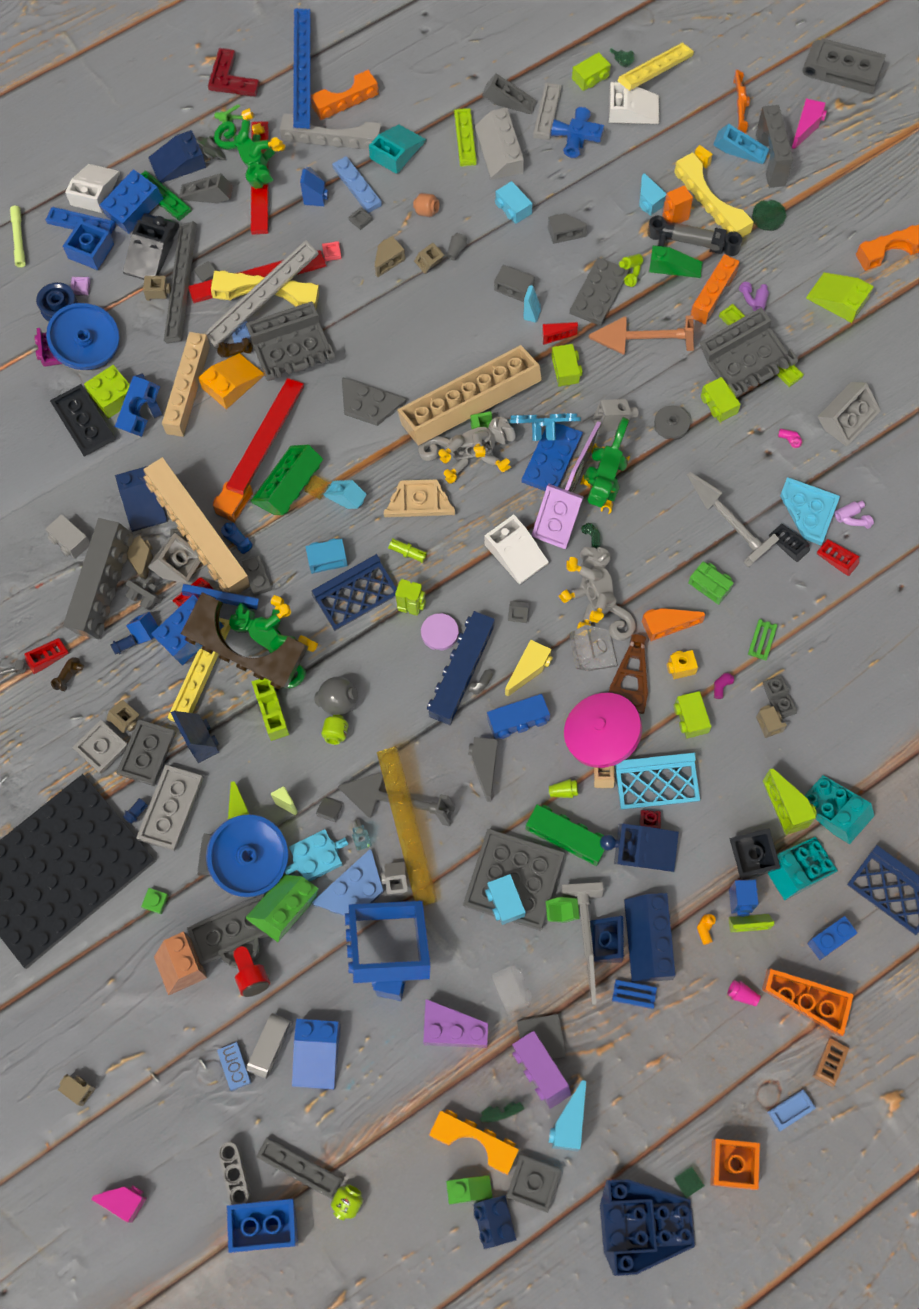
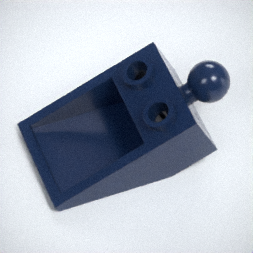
M622 823L618 824L617 840L612 835L606 834L601 837L600 846L606 851L616 848L614 864L674 872L679 832ZM626 831L631 834L629 839L625 838ZM624 851L628 853L627 859L622 858Z

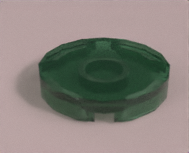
M775 200L760 201L753 208L752 220L762 230H777L783 226L786 220L785 207Z

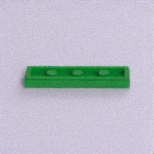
M146 170L141 173L142 176L158 187L163 196V199L158 204L174 218L180 221L192 212L186 203Z

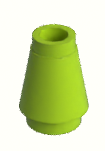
M568 779L549 785L550 797L574 798V796H578L577 781Z

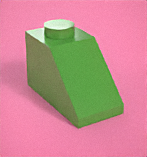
M490 1175L446 1181L449 1205L493 1198Z

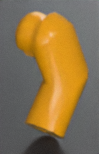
M705 914L697 925V931L703 945L713 942L709 933L712 925L716 922L713 914Z

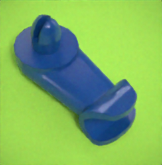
M229 522L222 526V535L236 545L242 554L247 553L253 547L249 538H246L234 523Z

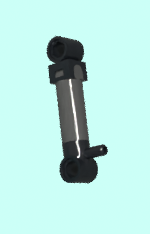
M659 215L653 216L649 220L648 236L653 240H659L657 246L664 247L666 239L707 247L710 248L709 252L721 254L723 249L726 255L736 256L742 244V236L738 232H729L726 235L727 230L715 227L714 231L666 221L664 217Z

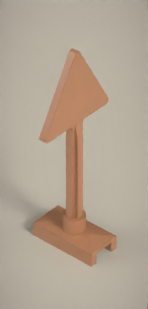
M686 316L684 328L654 331H626L627 318L622 317L589 334V339L623 355L625 354L627 339H685L687 351H694L693 316Z

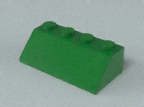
M310 445L290 446L253 496L251 502L273 515H285L290 510L292 502L300 496L302 488L310 482L312 474L320 468L323 458Z

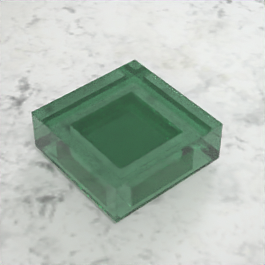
M690 1167L674 1178L685 1198H688L704 1187L693 1167Z

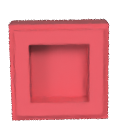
M339 241L322 244L325 261L342 259Z

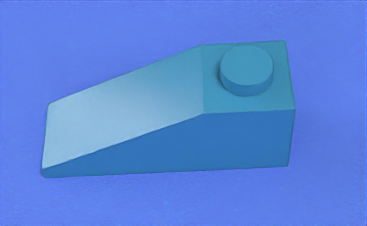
M727 124L718 131L713 146L727 154L760 164L764 163L769 151L768 147L730 124Z

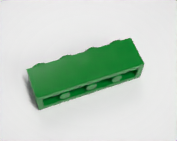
M536 805L526 823V831L596 867L605 852L600 846V839L604 835L598 832L594 834L588 831L585 825L575 824L567 816L553 813L552 809L548 806Z

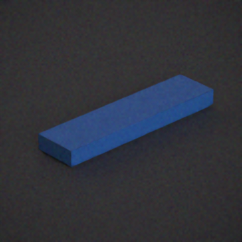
M51 207L46 218L47 224L72 230L81 220L107 230L111 235L116 226L115 221L56 207Z
M183 584L182 595L191 597L194 595L196 598H199L203 592L225 604L239 606L242 603L250 609L257 610L258 598Z

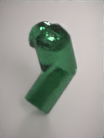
M592 523L582 525V533L591 536V547L596 549L600 547V531Z

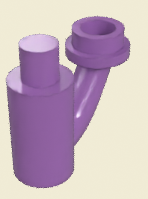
M742 282L739 286V291L743 293L746 302L752 307L753 311L761 307L765 310L769 294L768 286L762 284L756 292L755 299H753L750 295L752 292L751 283Z

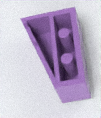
M426 999L424 1045L487 1048L488 1023Z
M534 1031L512 1044L514 1048L512 1055L518 1064L522 1062L525 1067L523 1071L529 1082H534L537 1087L534 1089L541 1101L545 1100L549 1109L571 1096L568 1083Z

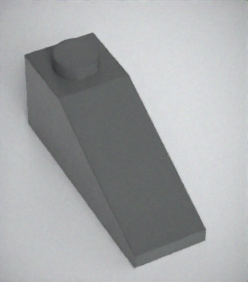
M497 73L487 82L482 94L483 97L495 105L527 114L532 113L537 101Z
M220 173L182 184L179 198L185 201L220 203L230 200L233 185Z
M474 737L473 744H469L468 755H472V763L486 801L491 802L498 740Z

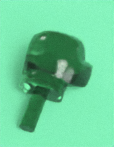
M612 48L610 49V52L615 55L614 59L621 66L628 67L634 62L632 50L628 52L620 50L617 52Z

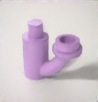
M854 501L834 512L836 520L840 523L843 522L851 526H864L867 529L871 528L874 524L870 515H864L861 519L851 518L860 513V509L865 507L863 501L858 503Z

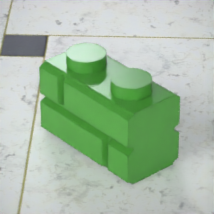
M703 561L690 576L688 584L719 605L731 591L734 582H732V578L729 575H722L718 572L713 564H707Z

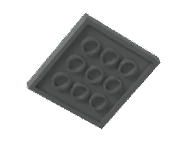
M487 829L463 907L494 916L492 911L495 908L493 901H488L485 890L488 889L487 883L510 874L525 910V917L512 922L541 931L547 913L546 901L551 899L564 852Z

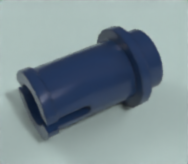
M131 634L110 644L115 655L118 653L120 655L122 651L136 645Z
M138 798L134 805L124 812L123 818L130 824L137 822V818L148 805Z

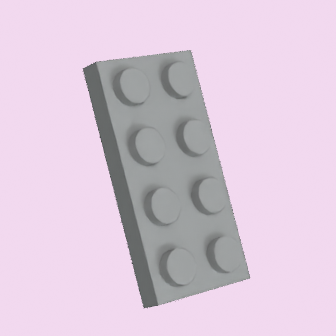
M165 765L136 839L175 851L203 781V776Z

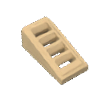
M614 766L594 768L595 788H614Z

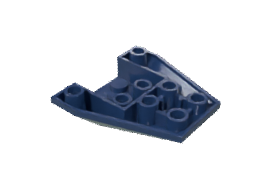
M629 1179L606 1180L600 1202L603 1252L614 1276L637 1275L695 1247L691 1200Z

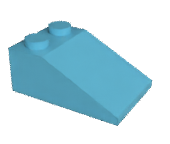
M581 1081L554 1128L550 1129L549 1143H553L552 1148L571 1151L580 1150L586 1081Z

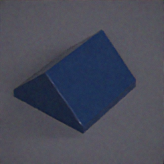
M623 916L590 920L594 962L622 963L624 959Z

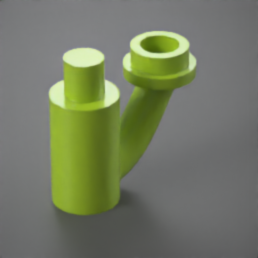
M640 254L624 257L619 262L621 268H633V272L624 279L625 284L629 287H633L637 283V277L643 263V257Z

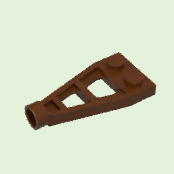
M633 634L631 635L629 648L613 678L608 693L625 697L635 706L638 713L644 714L648 696L644 649L646 637ZM630 658L639 659V671L626 668ZM625 676L637 678V691L621 688V683Z

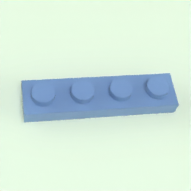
M347 156L332 163L335 172L367 213L382 206L381 200Z

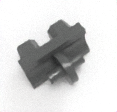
M149 576L147 579L142 577L139 582L143 585L128 580L126 585L129 588L125 595L127 598L137 601L140 594L144 597L139 605L148 610H151L156 602L161 603L163 598L150 591H156L158 588L154 585L155 579Z

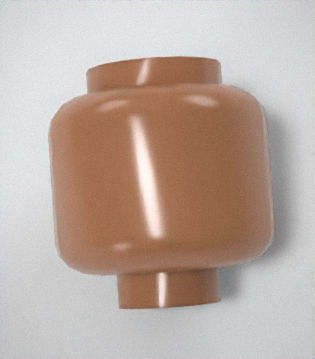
M420 193L414 199L413 207L418 215L432 217L439 210V200L433 194Z

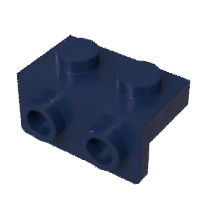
M505 1195L473 1204L474 1217L480 1232L479 1238L484 1249L517 1241Z

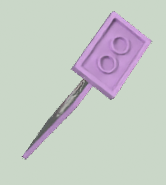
M597 421L571 472L565 490L551 484L547 485L531 535L532 537L563 549L567 548L584 498L575 494L574 490L590 457L601 422Z

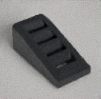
M781 523L769 534V537L773 534L778 537L784 532L785 534L779 538L776 544L793 560L799 562L809 553L810 543Z

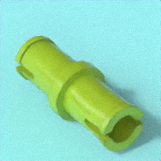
M392 538L388 547L390 550L403 554L405 558L410 557L421 563L424 562L427 555L426 551L424 552L412 547L410 543L405 544Z

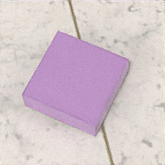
M72 277L71 288L74 294L89 295L90 278Z

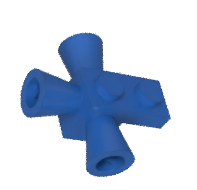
M585 107L576 108L575 119H571L570 125L557 119L553 121L551 136H567V144L563 152L571 158L579 156L580 148H583L585 140L600 143L604 125L587 122L591 112Z

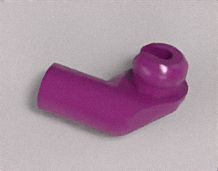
M723 673L715 680V699L724 698V687L727 684H733L735 681L733 675Z

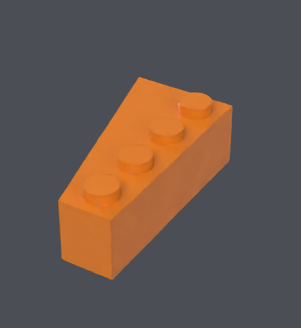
M767 969L762 986L764 992L837 1036H844L854 994L777 970Z

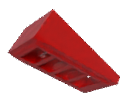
M578 322L542 324L543 345L576 336Z
M829 539L817 551V555L847 576H850L859 565L858 555ZM831 547L832 550L827 554V550Z
M60 638L24 653L25 661L33 674L42 671L69 654ZM56 646H57V648H58L59 651H60V652H58V653H57V652L55 651V649H54V647H56Z

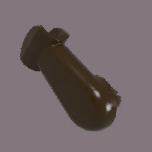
M242 338V342L232 344L219 343L217 353L220 357L227 358L242 352L249 354L252 352L253 347L248 338Z
M70 658L59 676L51 680V686L54 690L60 689L65 692L67 690L66 684L71 677L78 673V671L83 670L84 665L80 663L79 658Z

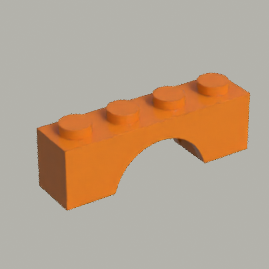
M366 70L354 76L352 87L345 92L332 93L323 89L310 95L312 108L319 119L323 120L379 95L378 83L370 71Z
M912 225L907 229L897 230L892 234L861 243L856 257L864 271L881 266L885 252L891 249H901L910 255L919 253V225Z
M725 254L723 255L692 306L690 316H693L694 320L706 325L714 312L722 292L726 286L731 284L736 276L740 261Z

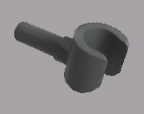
M16 660L15 667L0 670V675L11 672L23 674L26 671L27 663H24L23 660Z

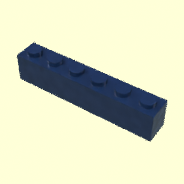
M476 611L473 612L471 617H467L465 622L466 629L464 633H460L457 640L459 645L457 649L452 650L450 655L451 662L449 666H445L442 673L444 678L441 683H437L434 691L436 693L434 700L430 699L427 706L430 718L450 726L495 627L494 618Z

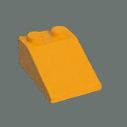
M239 353L212 365L198 378L202 389L227 410L264 376V373Z

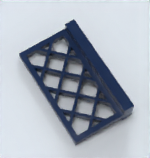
M375 554L316 587L311 592L333 630L336 631L396 597L397 588L381 564L380 558ZM380 569L383 574L381 581L371 578L373 571ZM357 580L367 581L365 590L355 588ZM369 582L380 584L378 593L367 591ZM382 585L390 586L393 593L388 596L380 594ZM343 588L351 590L349 599L338 597L339 591ZM353 591L364 593L362 602L351 600ZM366 594L377 596L376 602L372 605L364 603ZM327 597L335 599L333 608L325 607L322 600ZM337 600L348 602L346 611L335 609ZM350 603L360 605V611L356 614L349 613ZM334 612L344 615L343 621L337 625L332 619Z
M876 845L850 879L847 886L916 936L919 933V924L915 929L908 924L907 915L918 914L919 918V897L917 895V892L919 893V875ZM871 859L879 864L880 872H868L867 864ZM892 873L895 875L897 885L886 886L884 874ZM881 874L883 886L871 888L869 876ZM866 876L868 888L860 889L853 884L858 877ZM910 886L913 888L914 897L903 898L901 887ZM898 887L900 899L888 900L886 888ZM883 889L885 901L877 902L873 899L872 890ZM915 900L917 912L906 913L904 901ZM901 902L903 914L892 913L889 903Z

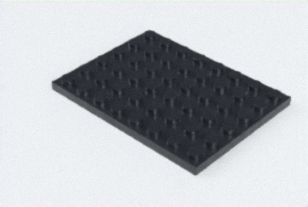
M84 774L80 775L0 839V938L25 969L35 963L156 862Z

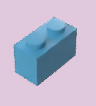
M330 539L328 542L323 543L314 542L305 546L311 574L348 566L342 539Z

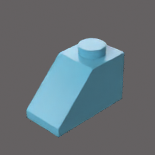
M644 173L641 178L639 206L651 216L664 207L666 193Z
M353 480L332 481L323 495L347 509H357L363 504L367 494Z

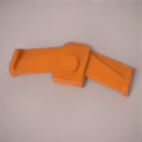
M736 70L733 83H736L738 94V130L746 133L748 122L744 121L746 107H749L750 99L747 96L746 87L742 85L744 72Z

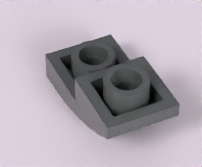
M781 675L763 681L769 702L780 713L782 719L797 714V708L789 696V689Z

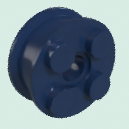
M60 282L44 286L36 297L37 306L43 318L48 322L61 308L78 303L72 288Z

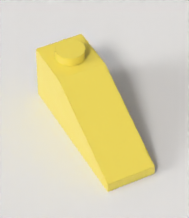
M530 640L505 688L506 696H510L542 673L545 666L549 667L553 659L550 648Z

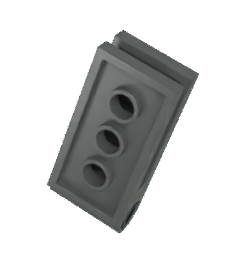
M822 38L813 42L802 72L810 78L873 94L886 54Z

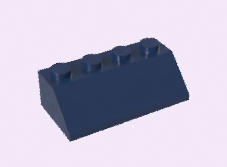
M667 893L645 894L624 899L631 982L673 980L676 975Z

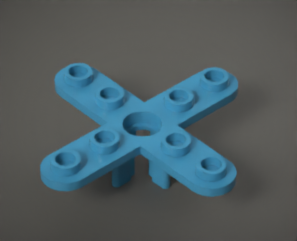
M577 413L550 414V418H537V415H511V419L507 420L509 423H532L533 441H541V426H546L547 440H556L555 422L581 421V417H577Z

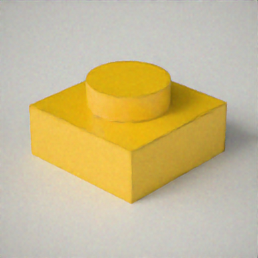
M699 145L695 149L694 154L703 163V167L707 169L711 165L713 154Z

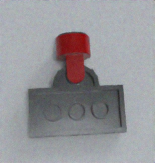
M263 894L187 927L201 966L222 958L226 965L239 969V973L235 976V981L241 996L244 997L258 995L264 992L270 985V980L264 966L254 965L260 953L259 940L268 935L246 919V916L264 897Z

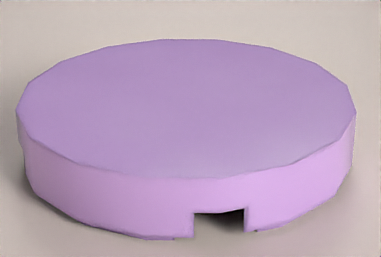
M443 613L429 616L422 624L421 637L424 644L430 649L440 651L449 649L458 639V625L449 615Z

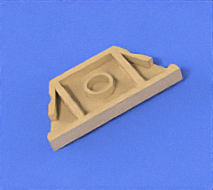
M437 479L400 481L387 509L384 510V517L455 515V509L451 506L447 495L442 491Z

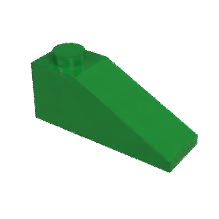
M652 246L650 273L701 278L702 261L670 247Z

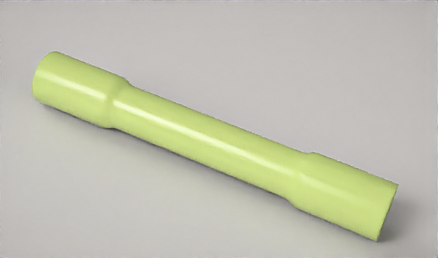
M11 206L10 215L13 228L15 266L24 267L25 253L22 241L21 210L19 206Z

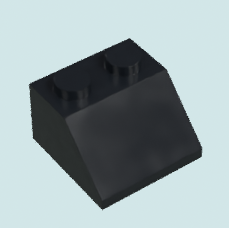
M770 828L729 838L739 876L742 880L762 876L781 869Z

